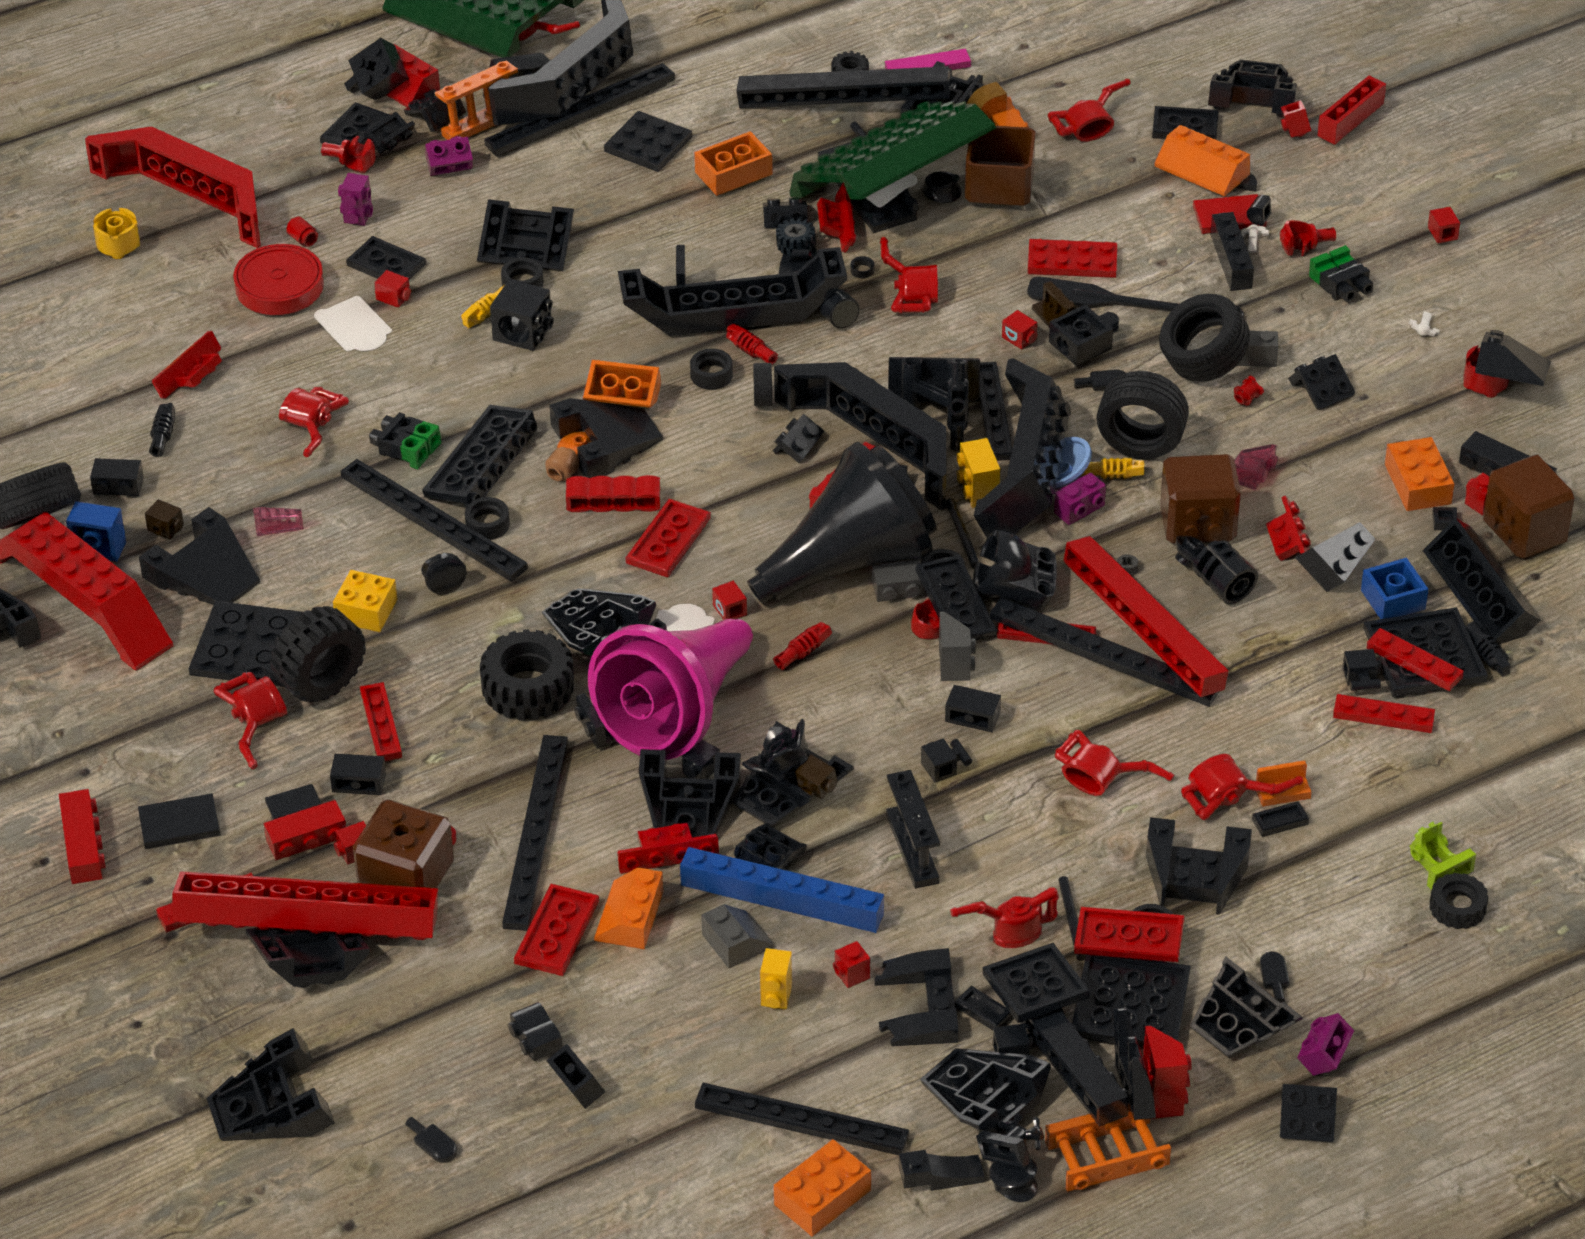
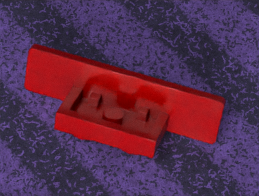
M843 183L835 195V202L820 198L817 203L820 232L828 236L840 238L841 252L846 253L849 247L854 245L856 234L854 232L855 221L852 216L853 206H851V200Z
M207 331L152 379V383L161 399L167 398L178 387L193 388L198 386L202 382V378L216 370V366L222 362V359L218 354L221 346L213 331Z
M1286 495L1281 497L1286 513L1266 523L1276 556L1280 561L1298 552L1302 554L1309 550V547L1312 545L1309 537L1303 531L1306 529L1303 520L1298 517L1300 513L1298 505L1295 501L1291 502Z
M687 823L649 828L637 831L640 847L619 850L617 857L621 874L628 873L636 868L651 869L680 864L688 847L719 854L717 834L692 838Z

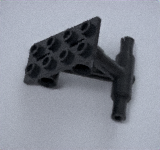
M889 357L888 389L915 407H919L921 402H937L946 406L947 427L950 430L949 448L956 450V441H958V450H960V443L964 442V430L968 427V402H979L980 359Z

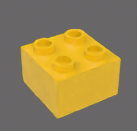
M987 438L960 443V453H957L959 470L956 471L957 481L963 485L964 498L969 499L972 508L976 507L978 499L984 498L1000 484V467Z
M350 570L333 600V608L340 610L358 628L381 632L398 600L396 581L387 577Z

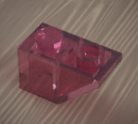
M1270 444L1241 450L1234 460L1239 485L1256 490L1260 483L1266 481L1270 469H1274L1278 462V456H1276L1277 445Z

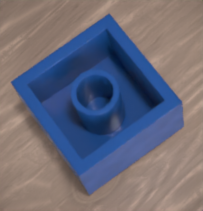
M76 501L66 520L67 528L109 561L117 562L126 544L121 508Z
M1407 558L1363 570L1361 591L1380 619L1404 616L1426 610L1428 588Z

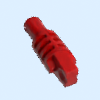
M732 324L727 327L726 337L737 348H740V350L753 358L758 357L765 363L775 364L778 354L765 346L762 339L738 325Z
M820 622L804 630V632L789 642L788 647L773 658L775 665L779 669L784 670L796 659L805 658L821 646L832 634L831 627Z

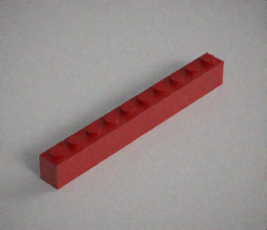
M1091 536L1066 543L1063 562L1200 697L1225 690L1229 670Z

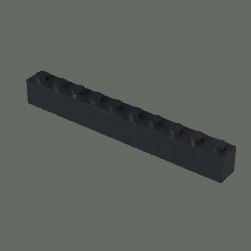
M949 66L739 76L736 92L739 108L949 99L951 79Z

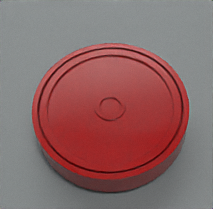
M272 244L249 252L239 260L233 274L238 300L248 309L266 315H284L300 311L314 303L324 288L323 270L319 258L310 250L292 244Z

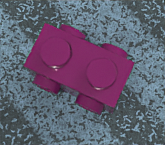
M456 136L450 140H433L425 144V155L430 176L473 169V157L468 137Z
M347 173L343 184H340L338 188V196L341 197L340 213L343 214L344 223L365 226L368 218H371L373 214L369 176Z
M1092 473L1078 478L1073 483L1055 492L1054 513L1068 525L1075 523L1105 506L1106 485Z
M1339 1013L1315 1019L1311 1024L1307 1038L1302 1042V1048L1297 1059L1313 1076L1324 1072L1329 1073L1337 1069L1354 1030Z

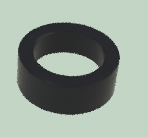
M859 256L851 261L850 272L854 277L865 279L874 274L875 263L871 258ZM865 265L868 266L870 269L867 271H858L855 269V267Z

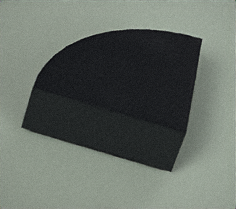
M1250 173L1235 188L1256 192L1257 180Z

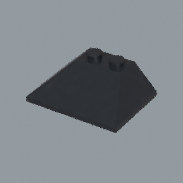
M488 199L477 262L504 265L515 258H530L540 263L545 270L563 271L574 209L552 206L551 212L515 209L511 207L509 201Z
M1490 330L1483 337L1475 373L1544 386L1551 361L1510 336L1504 335V332Z
M259 928L246 929V935L267 965L293 987L306 988L312 984L319 983L329 985L335 983V981L345 980L370 953V948L358 933L339 935L329 931L312 933L309 930L285 931L283 928H271L268 930Z

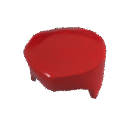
M928 598L923 603H918L915 606L910 623L911 630L917 637L933 640L939 638V618Z

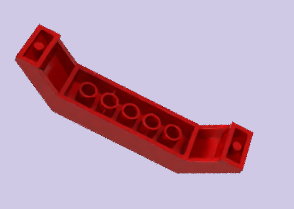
M152 126L90 135L85 138L91 173L106 180L115 176L142 174L237 217L240 241L255 248L261 246L251 170Z
M46 511L0 539V564L14 557L103 628L118 651L120 659L135 671L173 647V641L137 582Z

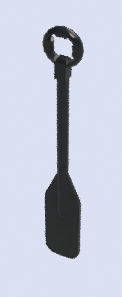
M1047 277L1032 278L1027 289L1029 297L1043 300V284L1052 281L1074 305L1083 306L1086 304L1088 307L1122 304L1172 311L1179 305L1178 303L1117 295L1094 284ZM1236 305V307L1238 308V310L1240 311V313H1241L1242 316L1244 317V312H1243V310Z

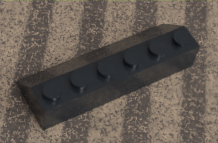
M1455 518L1422 550L1473 621L1478 623L1485 634L1491 635L1498 645L1524 637L1541 621L1474 529L1463 521Z

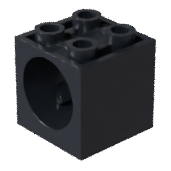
M509 279L490 306L493 341L534 351L537 345L542 343L544 335L552 328L554 323V317L551 314L553 301L550 299V290Z

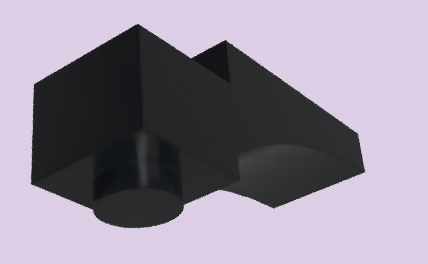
M926 1149L899 1153L898 1167L904 1189L929 1185L930 1190L934 1191L984 1183V1173L979 1154L970 1156H939L926 1153Z

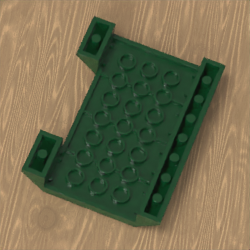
M385 0L382 9L387 13L504 58L510 57L520 50L518 35L557 5L563 4L575 8L584 0Z
M923 102L917 105L918 109L903 112L899 119L888 120L884 123L885 126L869 130L868 135L852 139L851 144L836 147L834 153L821 155L817 158L818 161L802 165L800 167L801 170L793 174L789 193L791 197H804L831 182L845 184L850 199H864L996 129V126L976 104H966V102L954 104V102L945 104L936 102L930 104L929 102Z

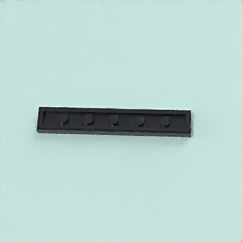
M980 362L979 401L985 435L996 460H1010L1012 444L997 362Z

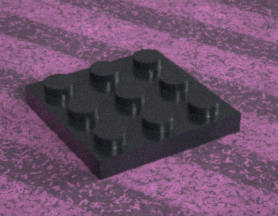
M637 111L604 144V152L659 172L692 138V130Z
M1054 943L982 967L983 976L1017 1023L1090 998V990Z

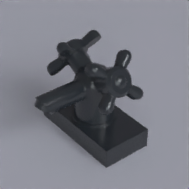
M1018 1113L1015 1115L1014 1120L1007 1123L998 1121V1126L1005 1131L1004 1135L981 1131L976 1135L982 1159L1024 1168L1030 1163V1155L1026 1145L1027 1141L1035 1140L1036 1150H1040L1042 1147L1041 1140L1045 1136L1040 1127V1119L1034 1117V1127L1026 1130V1128L1018 1124L1022 1119V1115Z

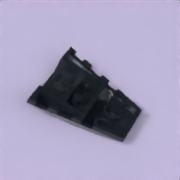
M776 721L773 727L784 725ZM764 748L761 752L762 756H765ZM809 749L805 753L808 757L813 755L833 767L837 782L854 770V766L835 755L827 761ZM794 766L780 781H776L764 773L751 771L750 775L746 776L733 804L774 828L816 796L808 795L798 785L795 771L799 767Z

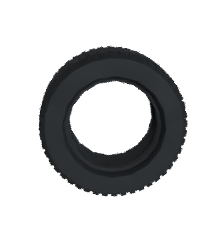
M1201 294L1181 302L1169 313L1161 327L1159 345L1162 353L1179 376L1190 381H1211L1229 373L1244 358L1249 346L1250 329L1244 317L1230 299L1218 294ZM1212 326H1223L1218 336L1209 344L1199 349L1187 350L1191 340L1198 333Z
M1150 371L1127 372L1115 377L1106 386L1096 415L1097 427L1102 437L1116 451L1133 458H1157L1170 453L1180 443L1189 416L1188 402L1179 387L1170 379ZM1129 405L1144 406L1155 411L1163 418L1164 422L1156 425L1142 424L1130 419L1121 408Z
M61 462L0 483V529H7L29 522L45 511L52 514L74 505L76 501L79 502L81 493L75 481V476L72 474L71 466L66 462Z

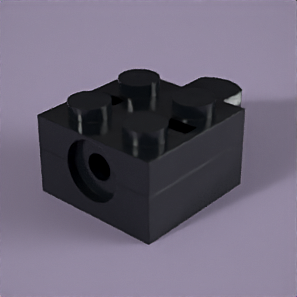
M1085 304L1050 321L1049 343L1077 367L1112 349L1113 334L1119 331V317L1113 312H1106L1098 316Z

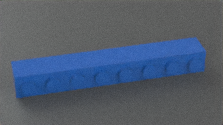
M688 847L680 864L681 886L877 933L884 916V894L691 847Z

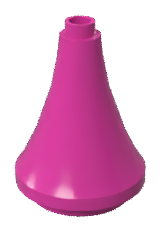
M725 619L706 627L680 631H668L644 624L629 625L606 637L595 649L588 669L590 698L600 720L605 725V729L622 746L639 756L640 749L666 750L667 760H670L694 748L704 738L709 729L713 714V702L725 676L750 648V643L753 639L752 629L741 619Z

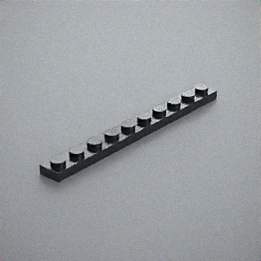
M661 63L582 97L560 116L525 121L484 139L485 146L495 156L504 154L675 80V73L664 63Z
M356 459L341 470V478L510 582L528 570L526 561L362 461Z
M1000 597L990 611L991 619L1028 633L1048 643L1207 707L1211 706L1219 693L1216 692L1200 697L1165 662Z
M543 735L503 916V929L527 931L530 926L568 747V737Z

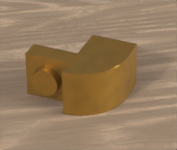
M993 82L977 89L971 95L967 104H976L992 121V115L1007 110V93L997 82Z

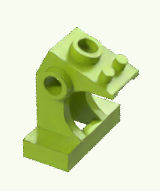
M1433 821L1428 824L1430 828L1421 827L1418 829L1419 832L1414 835L1415 840L1409 846L1411 848L1410 853L1413 859L1418 861L1429 872L1427 886L1431 890L1437 879L1444 877L1446 874H1470L1474 871L1476 854L1470 848L1459 854H1453L1447 848V838L1442 834V822L1435 825ZM1438 856L1443 862H1437L1433 858Z

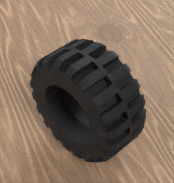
M329 606L314 607L311 611L306 610L301 613V616L293 618L291 620L292 623L288 627L285 626L283 628L281 636L277 637L274 642L275 648H272V659H270L273 676L291 694L304 702H319V699L326 700L329 699L330 695L339 693L340 689L344 686L346 687L350 683L349 680L356 676L358 667L362 666L364 661L363 655L366 653V642L362 631L340 610Z
M524 629L523 632L518 633L512 631L509 632L508 636L502 635L498 637L496 643L492 642L482 654L480 662L482 694L485 697L486 703L499 714L504 713V716L512 719L515 717L520 721H525V719L532 718V721L539 720L541 716L546 718L551 716L553 711L558 712L562 709L574 692L572 654L564 642L560 639L557 640L550 633L546 635L540 630L530 632L529 629ZM523 671L543 673L531 679L512 677L514 674Z

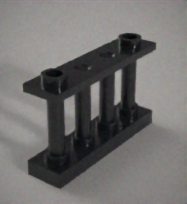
M911 770L887 774V781L897 807L886 809V816L913 886L917 889L939 884V874L929 848L939 847L940 841Z

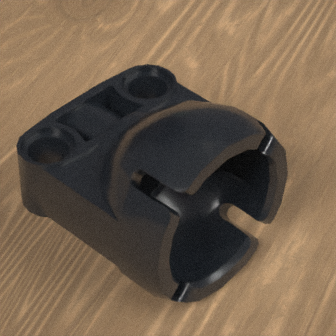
M1006 530L992 531L983 544L979 555L993 561L994 565L988 566L980 562L976 563L973 583L978 593L989 598H1006L1028 606L1037 612L1043 611L1055 593L1057 578L1056 555L1047 547H1037L1023 542L1012 532Z

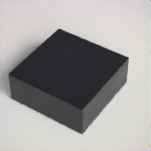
M1433 507L1434 530H1443L1455 518L1458 519L1457 507Z

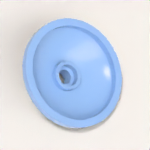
M1079 437L1064 438L1065 446L1062 449V461L1059 464V476L1055 482V489L1074 482L1087 469L1092 458V450L1086 440Z

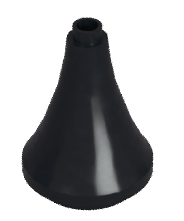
M855 442L843 451L841 460L827 486L797 528L768 558L754 569L756 575L749 579L747 584L759 602L764 605L772 598L778 602L801 589L833 576L876 564L904 560H921L933 551L929 536L937 531V526L922 495L891 454L879 445L869 450L862 443Z

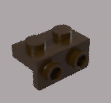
M1052 281L1043 284V301L1032 305V310L1048 327L1050 326V321L1076 309L1074 303Z

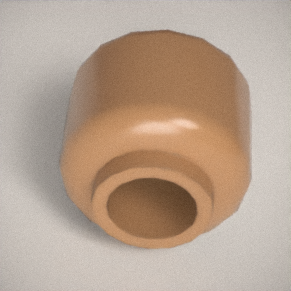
M565 447L557 448L545 462L546 472L554 481H566L567 478L573 476L580 465L576 452Z

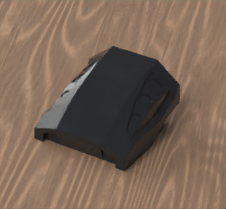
M764 823L752 829L745 839L736 845L734 856L737 859L784 869L795 858L805 852L807 844L800 843L771 827L770 824Z

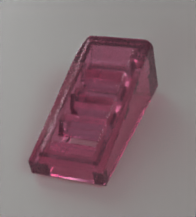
M253 508L257 536L304 529L301 509ZM295 517L296 522H291L290 518Z

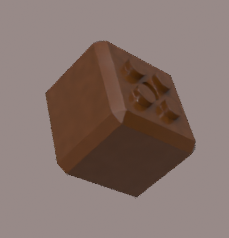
M996 126V129L969 142L966 157L965 199L970 203L1013 206H1026L1029 204L1034 175L1036 131L1026 127Z
M1229 454L1169 457L1163 461L1160 507L1167 541L1174 544L1176 537L1179 535L1193 536L1201 542H1213L1215 540L1232 541L1237 537L1241 492L1235 461Z
M1536 454L1491 471L1483 520L1520 559L1526 558L1567 542L1575 498L1572 490Z
M390 799L381 802L353 845L357 883L437 888L454 861L451 824L448 817Z

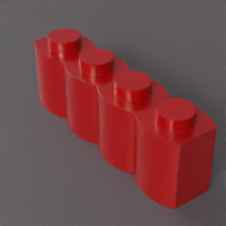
M645 475L638 478L633 476H618L615 478L608 476H595L592 478L583 476L569 477L566 479V510L570 512H585L588 510L595 512H608L611 510L630 512L636 509L651 512L659 510L661 494L660 477Z

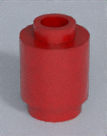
M300 216L292 218L288 222L287 234L299 244L307 247L315 244L318 239V233L310 223Z

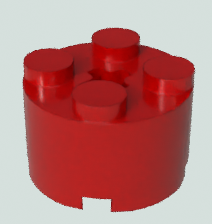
M1479 345L1469 349L1466 354L1463 384L1467 389L1493 398L1507 388L1509 380L1475 373L1480 351Z

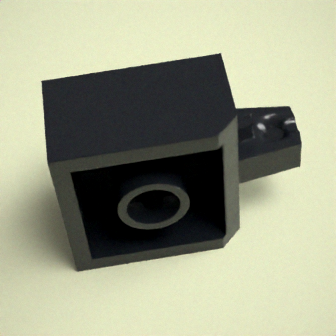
M380 37L348 60L354 74L344 85L347 91L353 94L361 90L363 95L375 100L382 98L409 78L395 45Z

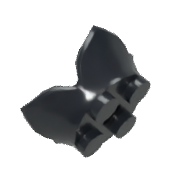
M801 719L797 724L796 730L793 728L791 730L785 726L770 727L763 743L765 756L758 753V756H753L741 764L746 769L764 773L776 781L782 780L792 767H799L808 759V756L805 754L808 745L805 739L804 719Z

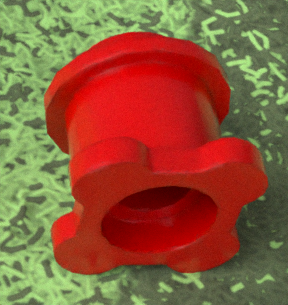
M1251 375L1242 381L1243 384L1234 388L1235 400L1239 404L1246 406L1250 405L1254 398L1257 399L1264 393L1263 387Z

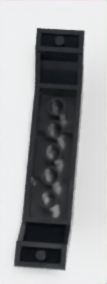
M601 0L603 18L536 73L509 79L500 78L491 85L488 90L494 125L500 126L560 116L633 56L631 29L622 1Z
M835 247L818 249V254L794 273L663 287L641 274L640 269L618 271V279L625 306L669 336L725 331L732 324L742 328L803 322L847 281V272L841 248Z
M1014 358L1008 359L1005 376L1021 402L1022 407L1007 477L984 498L977 500L974 517L986 538L994 530H1006L1016 534L1051 506L1052 498L1055 494V482L1059 476V464L1062 461V449L1065 446L1064 438L1066 431H1068V419L1071 415L1070 405L1063 399L1059 386H1056L1052 377Z
M846 362L780 364L774 367V398L776 403L790 412L795 409H826L925 473L924 500L941 511L946 508V426Z

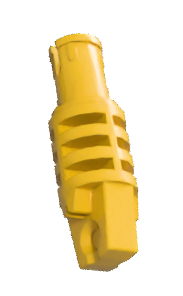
M504 285L493 294L488 293L473 303L461 315L463 325L471 328L490 317V306Z
M1103 458L1101 461L1090 462L1081 476L1092 473L1095 476H1101L1103 479H1107V477L1119 479L1120 477L1132 478V476L1144 475V460Z

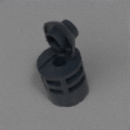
M1179 535L1176 537L1175 544L1178 551L1175 555L1176 560L1186 567L1193 568L1195 574L1202 578L1203 582L1210 586L1211 590L1224 603L1235 604L1241 601L1255 587L1259 577L1257 570L1235 548H1232L1228 541L1217 542L1215 540L1205 546L1193 536Z

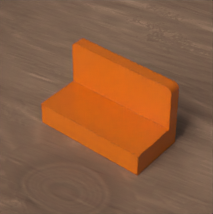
M1306 761L1257 769L1256 781L1279 784L1293 779L1295 776H1301L1304 781L1301 785H1297L1280 794L1270 795L1269 793L1256 791L1262 807L1311 799V789L1306 779Z

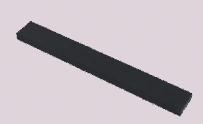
M704 1082L695 1100V1109L829 1140L834 1139L838 1142L895 1155L904 1152L909 1138V1129Z

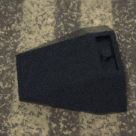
M577 588L570 591L568 595L559 601L553 602L542 611V614L569 647L592 656L597 646L615 631L629 625H649L656 608V602L637 594Z

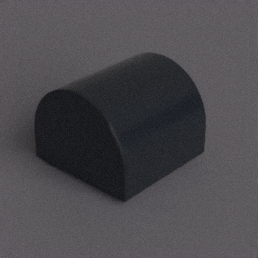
M1257 196L1247 210V217L1253 224L1263 226L1272 214L1270 196Z

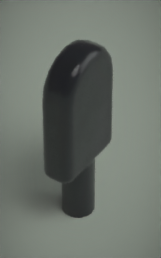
M1118 369L1092 371L1090 377L1075 378L1074 387L1092 386L1094 391L1105 390L1111 380L1126 372Z
M1266 952L1261 956L1259 964L1263 986L1265 989H1273L1274 998L1280 1003H1285L1283 988H1287L1290 985L1285 958L1278 952Z
M414 1117L407 1119L406 1126L417 1134L414 1137L415 1144L430 1157L444 1163L451 1161L456 1156V1143L436 1125L431 1124L426 1128Z

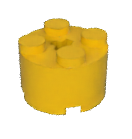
M110 208L101 211L94 217L93 230L97 249L101 253L112 256L113 259H121L125 254L134 251L140 246L136 216L132 211L125 208H119V211H112Z

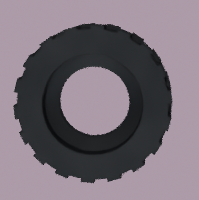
M1464 873L1446 874L1444 877L1438 878L1437 882L1433 884L1429 908L1432 911V916L1439 923H1443L1449 928L1468 929L1471 926L1478 925L1484 919L1488 905V891L1484 884L1474 876L1471 877ZM1451 894H1461L1470 898L1472 904L1466 908H1458L1448 904L1446 898Z

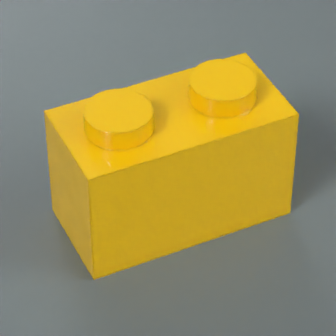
M766 948L760 970L761 1006L787 1009L792 988V951Z

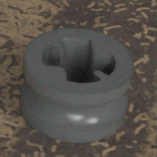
M1125 554L1117 559V562L1131 576L1137 573L1138 559L1135 556Z

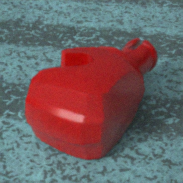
M356 136L351 141L345 139L341 145L324 142L321 147L322 156L339 158L340 164L355 172L365 173L373 166L376 158L373 141L367 139L366 143L362 145L358 142L359 136Z
M1299 220L1286 221L1280 231L1282 248L1290 256L1293 255L1296 249L1301 250V256H1304L1309 250L1315 249L1318 242L1336 240V230L1334 227L1316 229L1313 223L1308 224Z

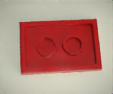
M1258 195L1193 200V208L1201 233H1210L1212 214L1234 212L1240 230L1249 227L1253 223L1247 217V210Z

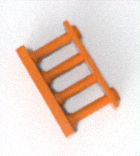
M502 61L493 67L453 85L445 86L443 89L435 92V96L447 104L450 124L441 128L442 136L447 140L456 136L471 137L495 126L488 88L500 78L509 79V76L518 73V68L508 61ZM483 88L486 107L476 113L473 92ZM465 97L468 116L458 120L455 101Z
M1129 1104L1128 1116L1100 1127L1092 1116L1087 1114L1049 1124L1045 1128V1144L1048 1150L1060 1148L1070 1169L1066 1171L1065 1188L1067 1192L1076 1189L1082 1190L1091 1185L1170 1165L1171 1147L1169 1144L1157 1147L1147 1124H1150V1119L1134 1120ZM1137 1128L1147 1150L1132 1154L1122 1131ZM1108 1134L1112 1135L1121 1157L1106 1160L1096 1138ZM1086 1141L1095 1164L1081 1167L1070 1144Z

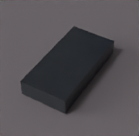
M1299 801L1252 814V821L1262 837L1309 825V817Z
M970 986L955 1000V1007L992 1031L995 1027L1004 1026L1012 1018V1014L1007 1007L973 986Z

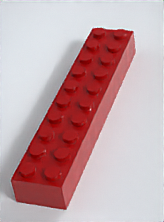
M180 871L172 892V921L185 925L205 923L208 926H218L222 924L231 925L235 928L253 926L262 930L283 928L285 931L309 930L312 933L329 931L339 935L359 933L367 937L387 935L390 938L404 936L425 940L433 938L438 910V888Z

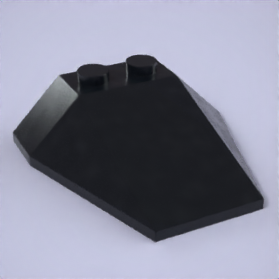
M955 1048L920 1080L960 1122L979 1130L1004 1135L1005 1131L998 1126V1121L1007 1123L1014 1120L1015 1115L1018 1113L1022 1115L1023 1119L1040 1104L1051 1065L1050 1062L1032 1055Z

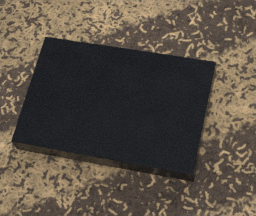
M355 102L320 136V143L327 142L341 145L343 140L351 141L356 136H359L358 142L364 145L367 141L363 136L365 131L390 116V114Z
M1155 106L1152 138L1166 139L1169 133L1179 125H1182L1216 140L1219 110Z
M372 236L346 259L347 266L377 279L388 270L410 280L426 265V258Z
M213 793L138 806L145 849L220 836Z

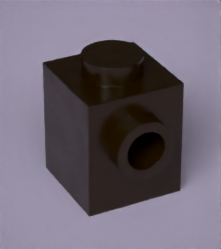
M159 499L144 513L147 530L170 540L184 526L181 508Z
M810 755L806 762L795 771L798 785L802 787L804 792L810 796L815 795L821 800L828 793H831L838 783L835 769L813 755Z

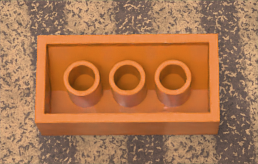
M1179 125L1167 135L1155 161V167L1225 197L1250 175V154Z

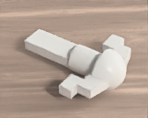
M1252 224L1241 230L1243 238H1245L1246 234H1249L1248 253H1257L1258 235L1262 233V236L1269 235V230H1266V227Z
M1426 311L1423 312L1420 324H1416L1417 321L1413 319L1409 321V324L1412 325L1411 328L1417 330L1421 336H1435L1440 331L1436 328L1430 329L1429 324L1432 314Z

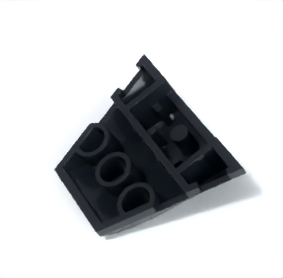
M1225 956L1222 962L1223 966L1218 976L1212 981L1213 985L1207 997L1203 999L1190 1027L1227 1058H1232L1297 1023L1303 1017L1286 1003L1277 1001L1248 978L1242 968Z

